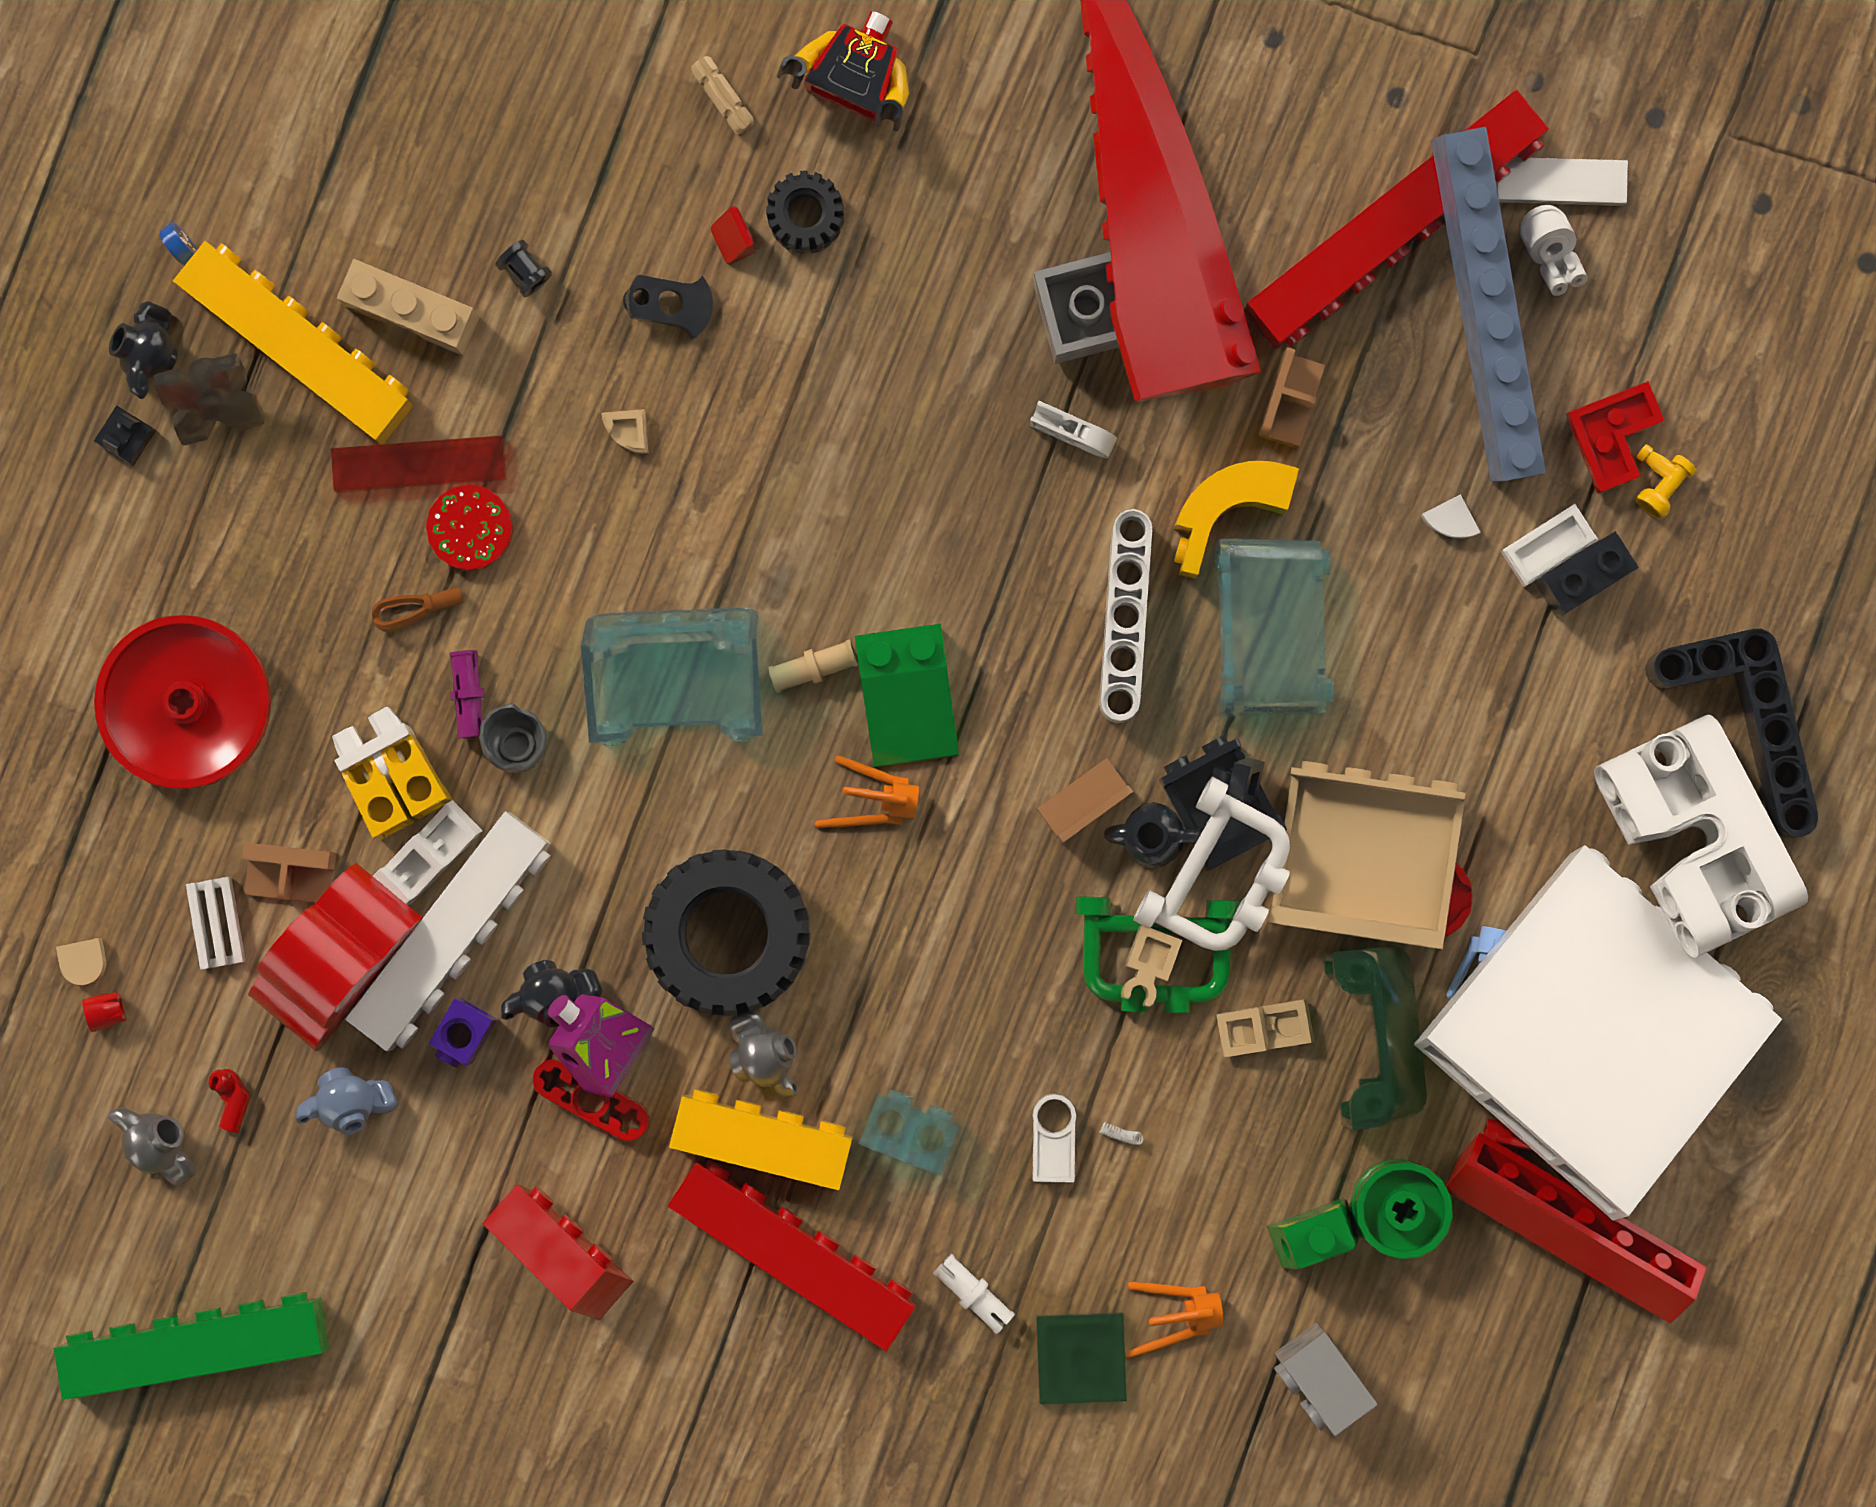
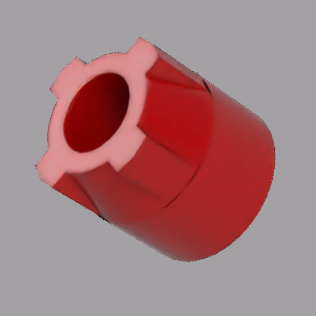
M120 993L100 994L82 1000L85 1019L92 1033L127 1021Z

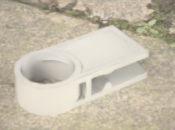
M1038 401L1034 416L1030 419V427L1106 459L1109 458L1117 440V437L1112 433L1041 401Z
M1045 1095L1037 1101L1032 1114L1033 1182H1074L1075 1108L1070 1100L1063 1095ZM1052 1099L1064 1102L1071 1113L1069 1124L1059 1132L1047 1131L1041 1126L1037 1118L1041 1106Z

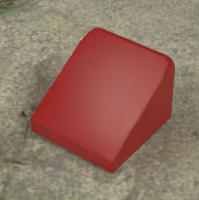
M733 206L729 208L712 224L711 233L725 262L733 264L754 254L756 247L738 207L735 208Z

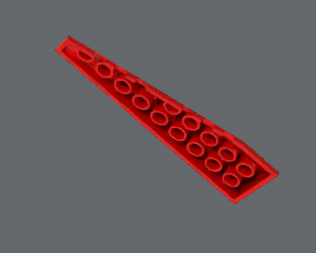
M1080 0L1083 33L1090 38L1091 46L1090 53L1086 55L1087 72L1093 73L1095 93L1090 96L1091 113L1097 115L1099 131L1093 133L1099 199L1101 203L1106 205L1107 210L1106 222L1102 223L1103 240L1110 241L1112 261L1106 265L1108 283H1114L1115 301L1110 303V312L1135 402L1223 388L1260 373L1261 370L1208 192L1182 121L1142 30L1127 0Z

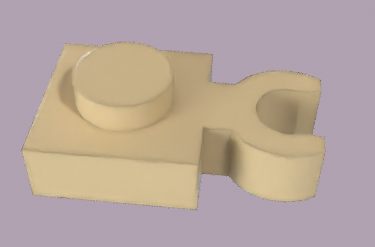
M1143 925L1139 926L1125 967L1135 970L1136 973L1134 978L1124 984L1121 998L1129 999L1132 989L1135 986H1140L1146 992L1143 1006L1146 1008L1150 1007L1156 999L1154 980L1168 981L1182 940L1152 928L1149 929Z

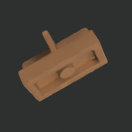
M1287 347L1278 368L1258 436L1299 449L1311 410L1316 402L1315 397L1325 365L1295 356V349Z
M243 842L241 859L248 860L244 892L247 895L316 903L334 882L337 853Z

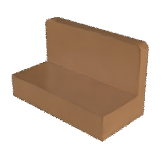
M1106 758L1039 806L1037 810L1062 844L1134 791L1129 785H1126Z

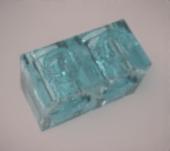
M889 1089L887 1096L878 1093L859 1144L934 1174L941 1175L959 1128V1124L952 1122L954 1114L934 1105H930L928 1111L911 1106L913 1097ZM886 1110L897 1111L903 1118V1127L895 1134L883 1132L878 1125L879 1115ZM935 1126L942 1131L944 1141L940 1147L928 1150L919 1143L918 1135L924 1127Z

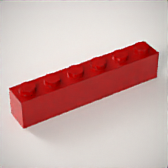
M1479 1132L1456 1159L1445 1185L1449 1193L1671 1324L1696 1300L1707 1269L1706 1266L1625 1218L1610 1219L1581 1192Z
M709 1158L706 1164L698 1160L694 1164L667 1207L887 1352L916 1307V1303L910 1299L913 1294L910 1289L892 1278L888 1284L873 1275L877 1268L856 1254L850 1260L837 1251L840 1244L822 1231L818 1230L814 1236L800 1227L804 1221L801 1217L783 1206L779 1212L764 1203L768 1196L753 1185L746 1182L743 1187L735 1184L728 1179L731 1172L715 1160Z

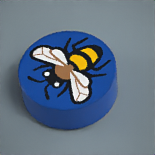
M174 222L169 223L160 230L159 236L165 247L179 263L186 265L197 251L191 239Z

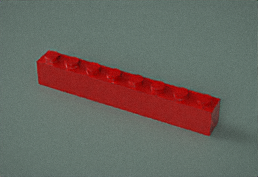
M1516 89L1464 131L1486 127L1497 185L1511 173L1507 167L1509 163L1517 157H1520L1525 162L1545 146L1541 139L1549 128ZM1434 155L1247 302L1244 311L1275 349H1278L1285 342L1290 348L1310 333L1306 327L1318 316L1323 321L1327 320L1343 306L1339 299L1352 289L1357 295L1364 291L1377 279L1373 272L1385 263L1390 268L1394 267L1411 252L1407 245L1419 236L1425 242L1444 226L1440 220L1444 217Z

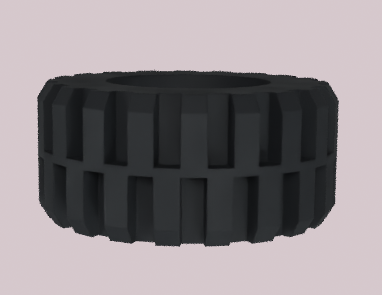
M722 849L703 854L699 853L689 857L687 861L673 867L667 873L665 879L660 884H657L651 894L653 896L649 906L645 908L642 945H645L647 958L645 959L650 970H653L658 978L657 982L665 992L668 991L676 998L677 1002L685 1007H691L700 1013L737 1016L744 1011L749 1010L752 1012L767 1006L787 991L795 982L794 980L802 970L807 959L806 954L808 946H810L811 936L809 931L810 919L801 893L788 878L787 874L779 867L751 853ZM718 892H737L753 900L763 912L768 927L767 943L760 958L749 968L734 974H720L703 967L691 954L686 940V926L691 912L701 900Z

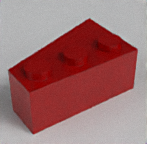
M516 1184L482 1224L570 1311L600 1320L634 1281L613 1263L614 1260L606 1251L597 1244H592L582 1235L584 1233L583 1229L567 1215L563 1217L552 1208L555 1202L537 1186L531 1190Z

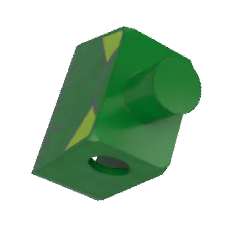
M1344 1198L1266 1226L1282 1268L1296 1270L1351 1251L1357 1248L1359 1241Z

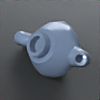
M335 1068L327 1071L318 1079L319 1090L316 1095L307 1098L295 1108L296 1121L300 1124L317 1118L326 1127L341 1131L344 1135H352L361 1131L366 1126V1120L371 1112L377 1114L391 1112L397 1107L398 1100L390 1082L385 1080H368L365 1082L360 1077L352 1076L351 1071L347 1068Z

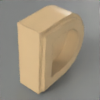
M102 938L56 947L61 973L70 983L89 985L95 983L103 976L106 969V956Z

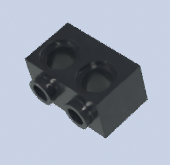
M1614 531L1534 583L1556 618L1638 569L1639 566L1617 532Z

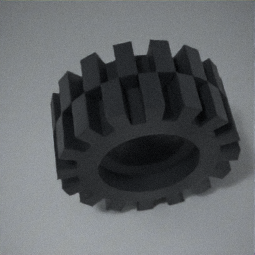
M806 170L800 171V175L793 176V173L785 175L786 180L783 182L779 180L774 185L775 190L773 193L770 192L767 198L766 215L773 236L776 240L782 242L783 247L788 250L793 248L796 253L803 254L804 250L816 253L818 248L822 246L826 249L831 245L833 238L837 239L840 234L841 225L843 226L844 207L839 190L835 189L834 183L829 178L825 180L822 178V174L817 172L814 175H810ZM800 197H811L818 201L822 207V216L819 222L812 227H798L789 218L788 213L791 204Z

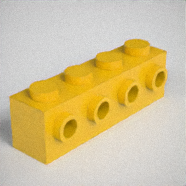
M694 1089L692 1096H682L669 1148L840 1190L853 1136L845 1135V1126L821 1121L819 1128L802 1124L804 1116L778 1110L777 1117L761 1114V1105L742 1100H736L735 1107L718 1103V1094Z

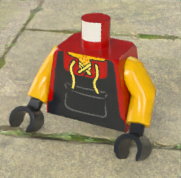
M870 11L861 31L847 24H842L837 31H827L805 45L795 56H787L782 60L776 77L780 79L783 74L792 75L794 80L791 88L798 89L803 77L806 75L804 80L806 91L874 121L877 127H879L882 120L888 119L894 122L893 131H899L903 109L909 96L906 66L898 59V48L884 42L893 24L886 16Z

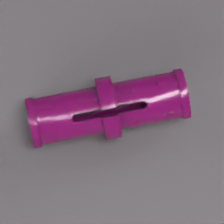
M477 650L450 652L453 675V691H450V700L455 703L457 739L479 738L483 721L481 698H485L484 688H480Z

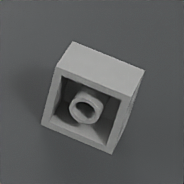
M1111 252L1034 272L1032 283L1054 364L1119 348L1110 312V303L1115 301L1114 283H1108L1106 265L1112 262Z
M1317 1323L1311 1325L1274 1353L1281 1362L1274 1369L1293 1395L1300 1390L1303 1392L1307 1399L1300 1404L1320 1431L1328 1427L1333 1435L1336 1436L1378 1405Z

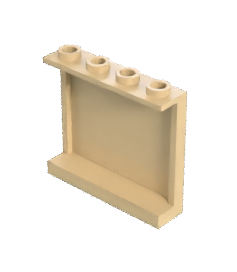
M1302 761L1301 769L1291 767L1292 777L1284 823L1287 828L1285 831L1289 836L1290 851L1282 867L1288 870L1290 874L1281 892L1278 895L1274 893L1268 923L1443 950L1466 793L1457 792L1458 784L1446 781L1432 780L1430 788L1414 785V777L1389 774L1388 781L1370 779L1371 771L1346 767L1345 774L1341 775L1328 773V765L1316 762Z

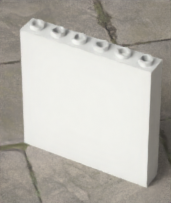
M1584 845L1568 855L1414 1045L1610 1219L1616 1220L1631 1214L1777 1027L1782 1018L1773 1011L1772 1004L1765 997L1758 993H1752L1740 982V976L1731 967L1719 964L1708 953L1697 958L1690 957L1681 947L1661 907L1652 905L1644 898L1642 890L1635 882L1621 877L1610 868L1608 859L1602 853L1592 848L1589 849Z

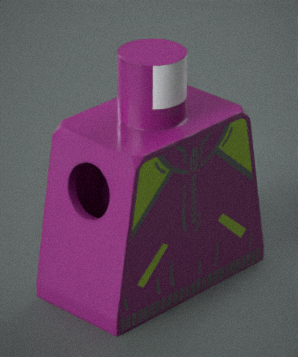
M582 994L573 1002L566 995H562L553 1001L548 1010V1015L559 1024V1027L549 1041L550 1049L587 1093L607 1097L613 1096L655 1030L650 1024L601 997Z

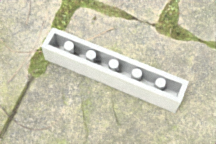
M505 811L345 1020L385 1051L394 1050L397 1045L403 1049L416 1034L418 1028L413 1024L421 1013L425 1011L430 1014L444 997L445 993L440 989L447 979L451 976L456 980L471 961L467 953L476 942L483 945L495 931L498 924L493 919L503 907L509 911L521 897L524 889L519 885L529 872L536 876L545 866L551 856L546 852L551 843L512 813Z

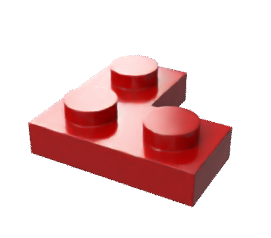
M1649 381L1572 410L1566 414L1597 494L1641 477L1625 437L1665 421Z

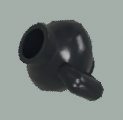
M150 301L140 304L138 311L134 314L133 326L121 323L115 329L109 343V354L119 358L120 368L126 374L130 392L140 399L145 398L149 388L147 380L161 375L163 372L169 373L175 366L178 352L173 348V343L167 333L171 323V312L167 308Z
M1152 802L1135 809L1125 824L1106 828L1104 838L1110 843L1125 846L1130 857L1138 864L1154 869L1163 867L1173 861L1182 850L1183 843L1195 845L1204 829L1193 828L1185 830L1183 823L1173 810L1166 805Z
M538 961L528 966L523 972L525 981L519 991L512 993L501 1004V1017L504 1020L514 1018L517 1014L524 1013L526 1016L546 1024L548 1027H558L559 1024L548 1015L549 1007L555 999L566 995L575 1002L577 997L582 994L601 997L603 990L597 974L593 970H573L568 973L563 969H557L553 961Z

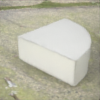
M1461 494L1421 515V518L1428 527L1448 537L1464 539L1480 533Z

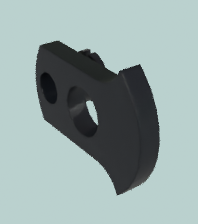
M637 275L629 289L624 293L623 306L628 311L631 319L682 328L693 340L705 329L711 318L713 299L709 285L703 276L694 283H681ZM640 290L639 294L644 298V305L637 304L633 299V294ZM671 291L679 296L681 308L677 314L669 315L660 309L658 299L661 293Z

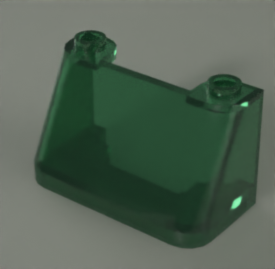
M1393 945L1321 952L1324 974H1333L1342 990L1350 994H1370L1379 1077L1358 1079V1088L1353 1092L1351 1098L1348 1101L1339 1103L1341 1124L1352 1130L1376 1128L1416 1116L1423 1110L1426 1104L1427 1089L1422 1051L1414 1045L1420 1037L1413 969L1409 955L1402 948Z

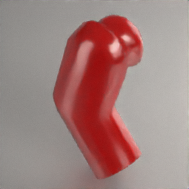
M226 1068L215 1070L211 1073L208 1084L212 1091L216 1090L225 1104L218 1127L226 1131L239 1133L250 1101L249 1092L239 1075L233 1070Z

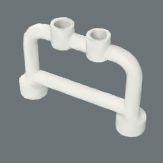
M1211 777L1196 805V808L1211 815L1209 821L1166 898L1149 890L1140 903L1133 921L1149 929L1156 922L1203 948L1218 951L1227 950L1236 945L1245 935L1248 928L1255 932H1258L1269 911V909L1262 906L1264 899L1269 891L1278 895L1289 877L1290 872L1282 867L1287 860L1290 843L1289 836L1282 825L1273 818L1225 794L1228 785ZM1230 817H1233L1267 835L1272 841L1273 848L1268 858L1260 867L1247 896L1237 908L1229 928L1223 933L1215 934L1181 917L1177 912Z

